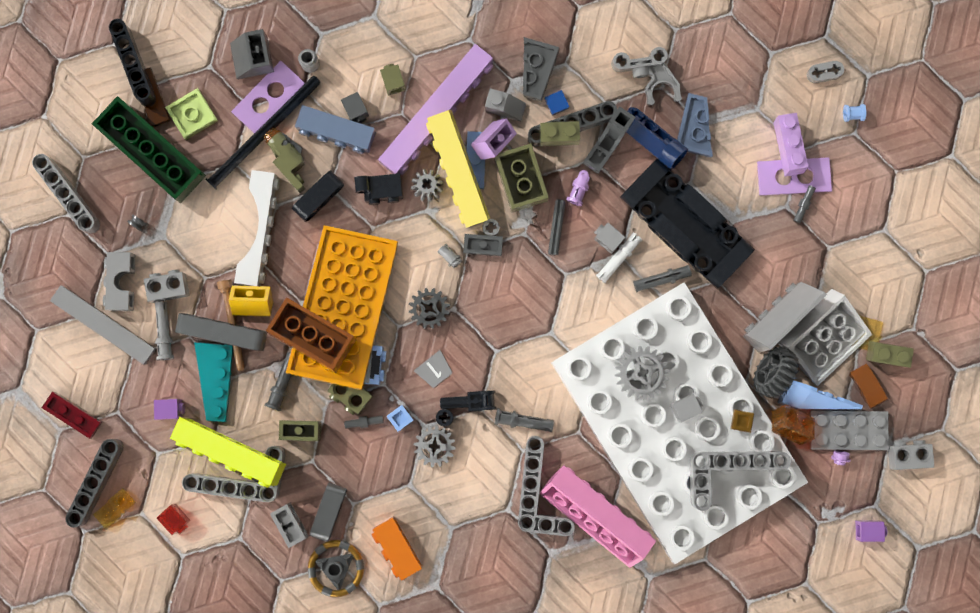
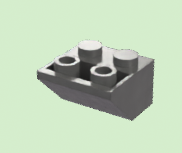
M263 29L243 33L230 43L237 80L274 72L268 37Z

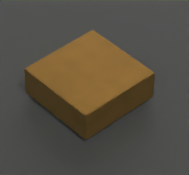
M733 410L730 429L751 433L754 413Z

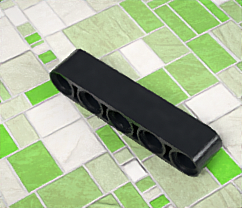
M114 19L109 23V31L132 92L141 105L145 107L152 106L156 102V95L132 32L123 20ZM148 93L146 97L142 98L143 94Z

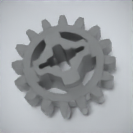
M438 425L435 426L434 430H432L431 426H428L427 432L422 429L421 433L423 435L416 436L419 442L414 443L415 446H418L414 453H420L418 460L424 459V465L431 462V467H434L435 463H438L439 467H441V461L448 463L447 457L454 456L450 451L456 449V447L451 446L455 439L450 440L449 437L452 433L446 434L445 427L440 431ZM433 433L432 439L428 442L423 441L427 435ZM440 434L444 436V438L447 441V444L441 442V440L439 439ZM436 437L437 444L440 445V448L436 449V452L433 455V448H431L429 445L433 444ZM422 448L428 450L430 458L423 453ZM447 451L442 458L437 459L439 452Z

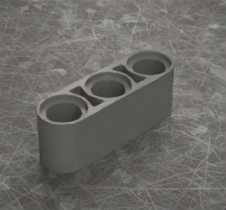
M332 483L327 484L309 536L329 542L347 492L346 488Z

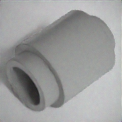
M305 49L298 56V61L304 71L311 73L319 68L320 62L313 50Z

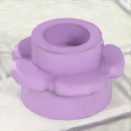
M834 450L831 456L834 463L838 465H846V462L851 461L849 459L850 454L845 451Z

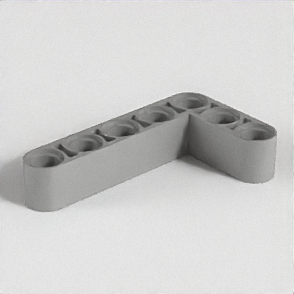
M531 436L526 442L518 525L525 532L569 536L575 529L571 519L561 516L537 514L544 442L538 436ZM533 439L540 441L541 445L537 450L530 448V442ZM532 458L538 460V467L536 469L528 467L527 463ZM529 478L536 480V486L532 489L527 488L525 485L526 480ZM528 497L534 499V505L531 508H526L523 505L524 500ZM523 518H531L532 525L530 527L522 526L521 521ZM544 519L551 521L549 529L541 528V522ZM567 521L571 524L569 531L564 532L560 529L562 522Z
M271 446L266 450L265 454L271 456L272 450L277 449L280 453L277 460L284 463L285 450L281 446ZM199 473L186 475L182 480V486L189 492L272 502L279 497L282 476L277 486L269 487L274 491L272 498H268L265 495L267 487L261 486L256 481ZM191 477H194L197 481L194 488L189 484ZM210 480H214L216 483L214 490L208 487ZM229 482L235 485V491L233 493H230L227 490V485ZM248 485L253 486L255 489L252 496L246 492Z
M779 451L695 452L690 457L691 504L700 511L710 508L712 503L711 470H785L790 466L791 458L787 453ZM721 455L724 457L725 462L719 467L716 464V458ZM739 455L744 458L742 466L736 464V458ZM759 455L764 458V463L761 466L756 464V458ZM779 455L784 458V463L781 466L776 464V458ZM698 456H703L705 459V463L701 467L696 464ZM699 476H704L705 484L699 487L696 484V479ZM704 496L706 502L703 506L699 507L696 502L697 498Z

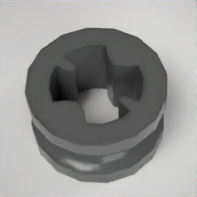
M132 214V219L127 221L141 232L142 227L147 225L134 214Z

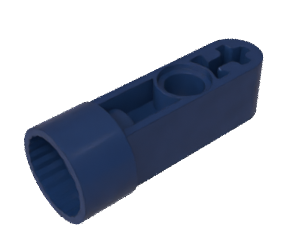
M630 107L627 112L636 118L627 133L670 170L674 169L685 157L688 148L673 138L639 109Z

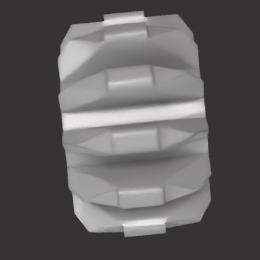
M423 169L424 175L421 176L417 172L416 176L418 179H412V182L416 185L411 186V189L417 190L414 196L418 197L421 195V201H424L425 197L428 196V201L431 202L432 195L436 199L439 197L436 191L443 192V189L438 187L443 185V181H437L440 175L436 174L433 176L434 170H430L429 174H427L426 169ZM425 182H427L428 184H429V182H431V183H430V185H431V188H430V189H427V187H426V189H424V183H425Z

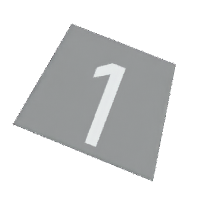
M441 350L414 370L433 388L452 374Z

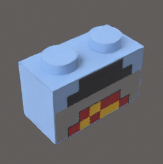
M373 345L364 384L380 385V381H384L385 370H382V362H386L387 351H383V346Z

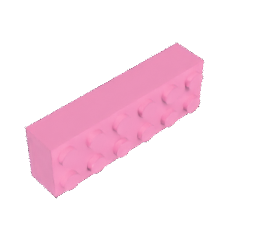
M564 465L539 492L541 496L629 568L642 561L656 542L648 531L642 530L633 519L626 517L617 506L610 504L604 495L593 490L588 482L581 480L572 469Z

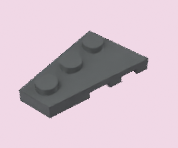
M524 37V97L542 102L560 51L559 47Z

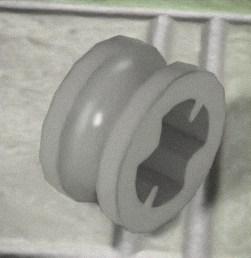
M494 219L486 220L483 224V233L489 236H496L499 232V223ZM489 223H493V226L496 225L497 229H494L493 233H489V230L486 231Z

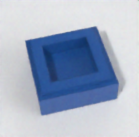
M562 90L544 98L552 116L569 109Z

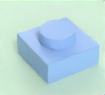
M403 405L387 415V418L397 432L414 421Z

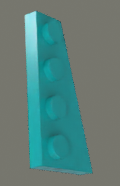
M194 342L206 421L227 422L233 345Z

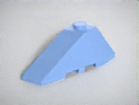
M795 380L788 387V391H784L778 400V403L783 405L782 408L789 411H794V409H862L863 405L845 398H835L829 392H817L818 388Z

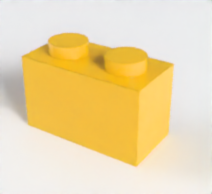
M232 285L229 296L232 315L271 316L273 306L271 288L266 286Z

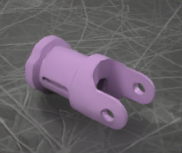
M582 170L579 172L578 177L573 181L570 197L566 199L574 205L582 206L585 191L589 189L588 182L590 177L587 171Z

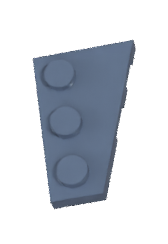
M688 93L677 140L688 148L689 153L712 158L707 97Z

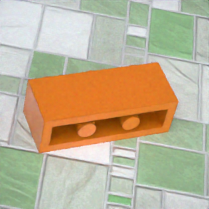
M394 516L372 529L374 532L372 537L384 549L381 551L386 561L390 560L393 565L391 570L396 578L399 577L402 581L422 569L421 562Z

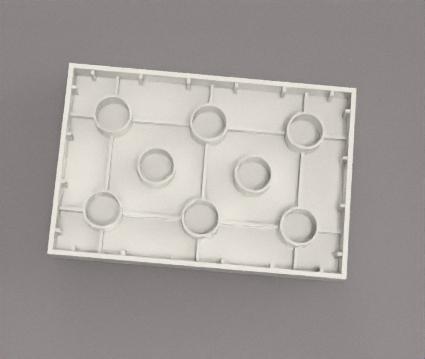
M685 283L680 284L551 362L671 562L674 564L808 483ZM638 346H641L643 351L649 346L650 353L656 349L657 357L664 355L661 362H668L664 369L670 370V372L664 374L670 378V380L663 381L667 387H659L661 394L654 392L653 399L647 394L645 401H643L642 395H640L638 400H635L634 393L632 396L627 397L629 390L622 392L621 389L624 385H617L621 378L615 377V374L620 373V370H617L615 366H622L618 359H626L623 354L624 352L631 355V348L638 352ZM640 357L641 362L645 365L651 366L654 364L650 359ZM633 360L628 365L627 375L634 371ZM639 368L640 372L638 373V376H642L643 378H645L644 375L647 373V371ZM658 371L651 375L650 383L652 386L657 380ZM639 381L630 382L635 388L645 390ZM691 394H694L695 397L698 396L703 404L701 408L702 413L683 422H678L670 404ZM733 410L754 413L751 433L730 429ZM779 451L785 452L790 456L791 464L785 470H711L712 503L710 508L700 511L691 504L690 457L695 452ZM720 455L716 458V464L719 467L722 466L725 460ZM741 455L736 458L738 466L744 464V458ZM759 455L756 458V464L761 466L764 463V458ZM779 455L776 458V464L781 466L784 463V458ZM698 456L696 464L699 467L703 466L705 459L703 456ZM699 476L696 479V484L699 487L705 484L704 476ZM704 496L697 498V505L701 507L705 504L706 499Z

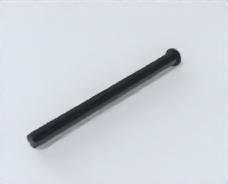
M312 76L209 179L206 178L205 180L217 190L216 187L320 85V80L316 76Z

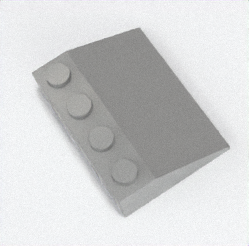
M803 282L792 283L785 289L787 293L783 297L778 296L771 303L773 307L769 311L765 309L758 316L760 320L754 324L752 322L745 328L744 331L746 333L743 337L758 353L771 350L827 294Z

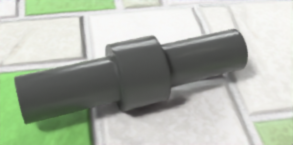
M808 186L804 198L798 204L799 209L794 218L795 222L801 223L806 210H809L811 206L810 201L816 190L815 187Z
M383 415L369 418L363 416L356 420L344 421L345 429L354 427L367 428L369 425L384 423Z

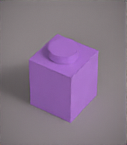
M182 399L154 400V420L179 419L185 413V405L182 403Z
M855 520L856 540L861 542H885L887 526L884 525L883 521Z

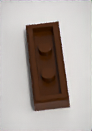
M147 68L146 71L156 95V102L152 106L145 107L151 126L155 127L171 120L165 108L166 106L151 68ZM148 93L143 94L142 98L146 97Z

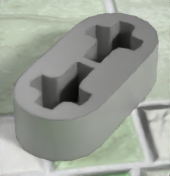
M839 61L815 64L807 71V78L812 83L836 80L843 74L844 66ZM833 66L839 70L836 75L834 72H828ZM815 70L818 73L823 72V74H820L818 78L816 77V75H812V73Z

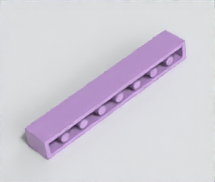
M475 44L378 159L379 163L392 174L400 173L403 175L409 168V162L416 160L421 153L419 150L424 145L427 146L433 139V134L429 133L426 126L427 118L447 110H452L454 115L457 111L456 106L468 98V92L471 88L475 89L480 84L482 75L484 73L488 74L493 68V58Z

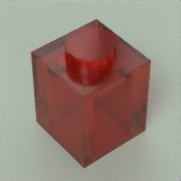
M176 503L171 504L157 517V520L171 535L183 533L188 528L186 524L191 521Z

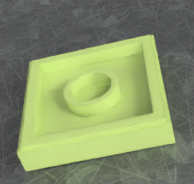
M198 88L165 107L185 140L218 121Z

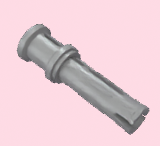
M155 302L158 337L155 341L158 347L156 360L174 359L171 351L173 340L169 335L167 302Z

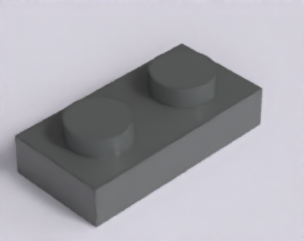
M465 234L463 254L501 256L503 236Z

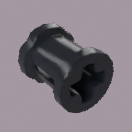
M442 409L436 414V421L440 426H449L453 422L454 416L450 410ZM444 412H447V416H450V420H447L446 423H443V420L439 418Z

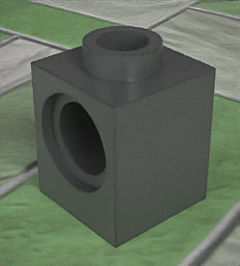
M358 92L341 99L351 121L362 123L367 120L366 117H369V114Z

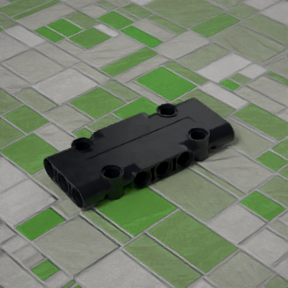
M658 158L620 196L637 213L641 220L648 223V227L683 261L689 262L693 269L701 273L716 289L755 251L738 234L736 228L727 224L726 218L691 185L685 184L678 174H674ZM668 180H675L677 182V187H670L668 185ZM642 207H649L651 214H643ZM724 232H730L732 240L725 239ZM698 259L706 261L707 265L705 268L699 267Z

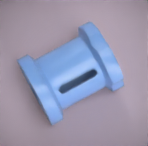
M865 104L860 106L844 105V122L857 119L865 121Z

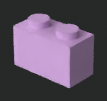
M507 118L493 121L471 146L481 160L493 158L502 151L517 133Z

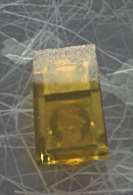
M122 488L93 516L107 530L136 502Z

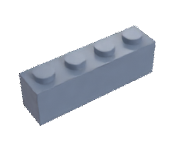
M304 105L301 107L295 124L299 134L310 137V135L317 137V140L325 143L329 140L335 142V145L341 148L348 146L359 154L370 152L376 134L373 127Z

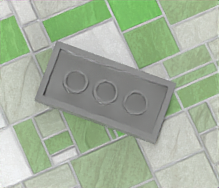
M809 411V449L889 450L888 412Z

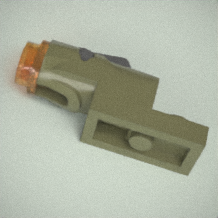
M276 128L269 130L265 134L264 139L276 157L273 163L295 189L301 193L305 190V187L302 185L304 180L298 173L295 176L294 174L305 165L301 155L302 148Z

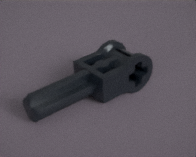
M496 390L467 392V396L440 398L441 409L468 408V411L497 410V407L494 405Z

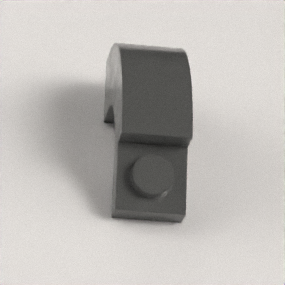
M619 107L582 164L599 174L636 117Z

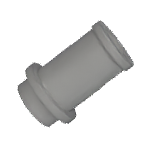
M447 244L438 250V253L449 263V267L455 268L461 263L460 255H456Z

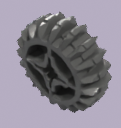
M781 346L769 350L768 354H764V358L756 366L757 370L754 372L753 386L756 387L760 394L766 397L777 398L779 395L782 396L784 391H788V387L792 385L793 380L796 379L795 375L799 372L797 370L799 363L796 354Z

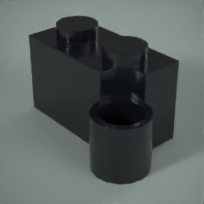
M400 173L354 177L355 192L357 194H364L365 202L369 203V205H379L380 201L398 203L400 199H403Z

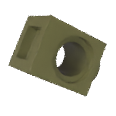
M388 64L383 67L384 69L380 70L388 96L406 91L398 64Z

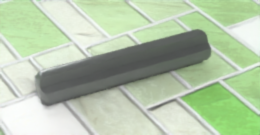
M560 199L555 201L548 254L554 256L559 253L565 201Z

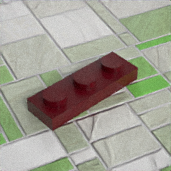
M53 391L42 406V409L89 439L93 438L102 424L100 420Z

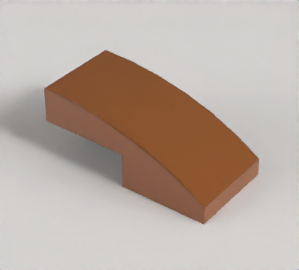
M867 363L850 372V377L859 388L860 395L870 409L888 399Z

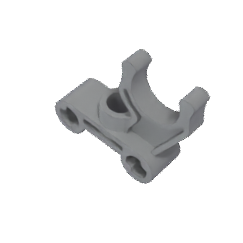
M654 48L649 56L645 58L630 60L626 53L620 52L612 59L611 66L616 72L632 71L633 78L647 76L651 78V81L644 90L648 106H652L655 103L652 92L658 84H667L673 89L674 102H679L682 99L680 84L664 63L668 58L667 51L664 48ZM657 53L662 56L659 61L654 59ZM621 58V61H625V66L622 67L619 63H616V59Z

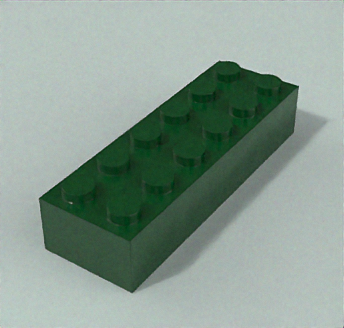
M118 96L91 123L179 203H182L206 177L199 168Z

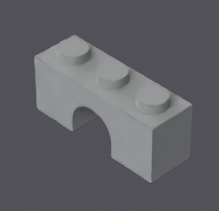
M107 252V257L104 259L106 276H104L103 284L106 287V295L103 296V306L108 311H133L134 292L123 291L120 288L119 281L125 274H135V254L131 252Z

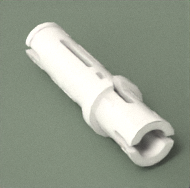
M633 232L628 240L619 246L616 254L596 275L603 283H606L623 261L632 255L631 252L642 241L639 236H636V233Z

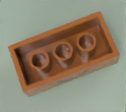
M287 297L266 329L270 336L334 373H337L356 342L353 335Z

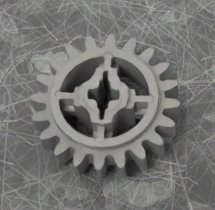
M638 346V352L631 348V355L624 352L623 354L626 359H618L622 366H615L617 370H620V373L615 374V377L621 378L617 385H624L621 389L622 392L629 390L627 397L632 396L634 393L635 400H638L640 395H642V399L645 401L648 394L653 399L654 392L661 394L659 387H667L663 381L670 380V378L664 375L670 372L669 369H664L668 362H661L664 355L657 357L656 349L650 353L649 346L646 347L645 351H643L641 346ZM640 357L648 358L654 364L647 366L641 362ZM633 360L634 371L627 375L628 365ZM639 368L647 371V373L644 375L645 378H643L642 376H638V373L640 372ZM658 371L657 380L652 386L650 383L651 375ZM639 381L645 390L635 388L630 382Z

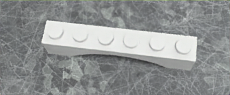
M251 171L249 190L255 199L258 209V231L251 249L237 264L234 281L237 285L261 286V284H264L265 273L263 268L268 262L266 249L271 243L269 229L273 227L274 223L272 210L276 208L277 204L275 190L279 189L280 180L277 179L278 176L275 173Z

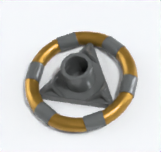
M342 540L324 542L313 551L309 558L308 576L314 588L321 594L329 597L348 595L358 587L363 578L364 563L362 556L348 542ZM332 547H339L351 553L317 559L324 551ZM354 557L357 569L356 576L349 585L341 589ZM315 563H317L337 590L327 588L318 581Z

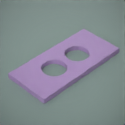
M280 61L274 67V72L268 73L231 112L255 133L305 83ZM274 82L281 83L284 87L283 94L278 98H273L268 94V87ZM258 98H265L269 102V108L264 113H257L253 110V103Z
M829 158L807 159L808 169L813 173L811 183L803 184L798 180L797 175H792L791 182L787 185L779 184L775 178L776 172L783 169L781 160L757 161L759 196L806 193L809 185L816 188L814 193L831 192Z

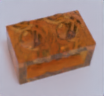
M785 404L772 411V432L799 445H803L815 439V418Z

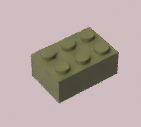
M531 143L499 153L494 157L511 213L548 202L549 197Z

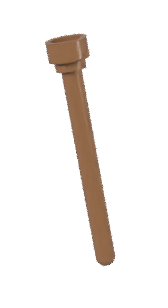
M232 279L219 281L217 286L218 290L223 293L228 323L236 324L235 315H232L229 304V296L233 285ZM233 345L237 370L243 371L244 362L241 347Z

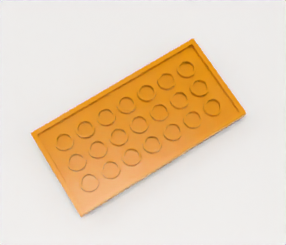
M323 226L303 307L353 335L356 342L337 373L332 372L292 348L286 369L287 374L358 390L363 389L398 241Z

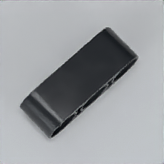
M331 170L328 171L293 205L292 210L304 222H308L344 187V183Z

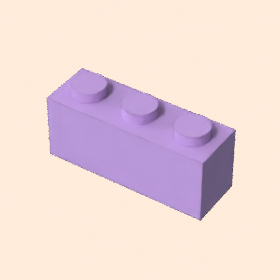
M797 113L779 115L773 124L784 176L803 174L808 168Z

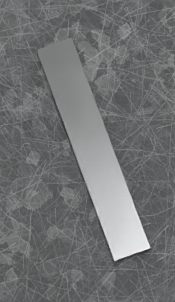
M60 285L50 300L143 365H146L156 348L62 285Z

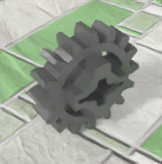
M425 288V293L418 290L419 296H412L415 301L414 303H409L413 307V309L409 310V313L414 314L411 318L412 321L417 319L416 325L419 326L422 323L424 329L428 325H430L431 329H434V324L440 327L441 320L447 321L444 315L450 314L446 310V308L450 307V304L444 303L447 297L441 298L442 292L439 291L436 294L435 288L431 292ZM426 296H433L431 300L424 301L422 299ZM439 301L442 304V312L437 309ZM417 304L421 307L422 312L420 316L417 314ZM423 304L428 305V306H430L431 304H433L432 308L434 309V311H435L437 314H435L434 312H431V311H429L428 313H425V312H426V308L424 307ZM434 316L437 318L433 321H425L428 317Z

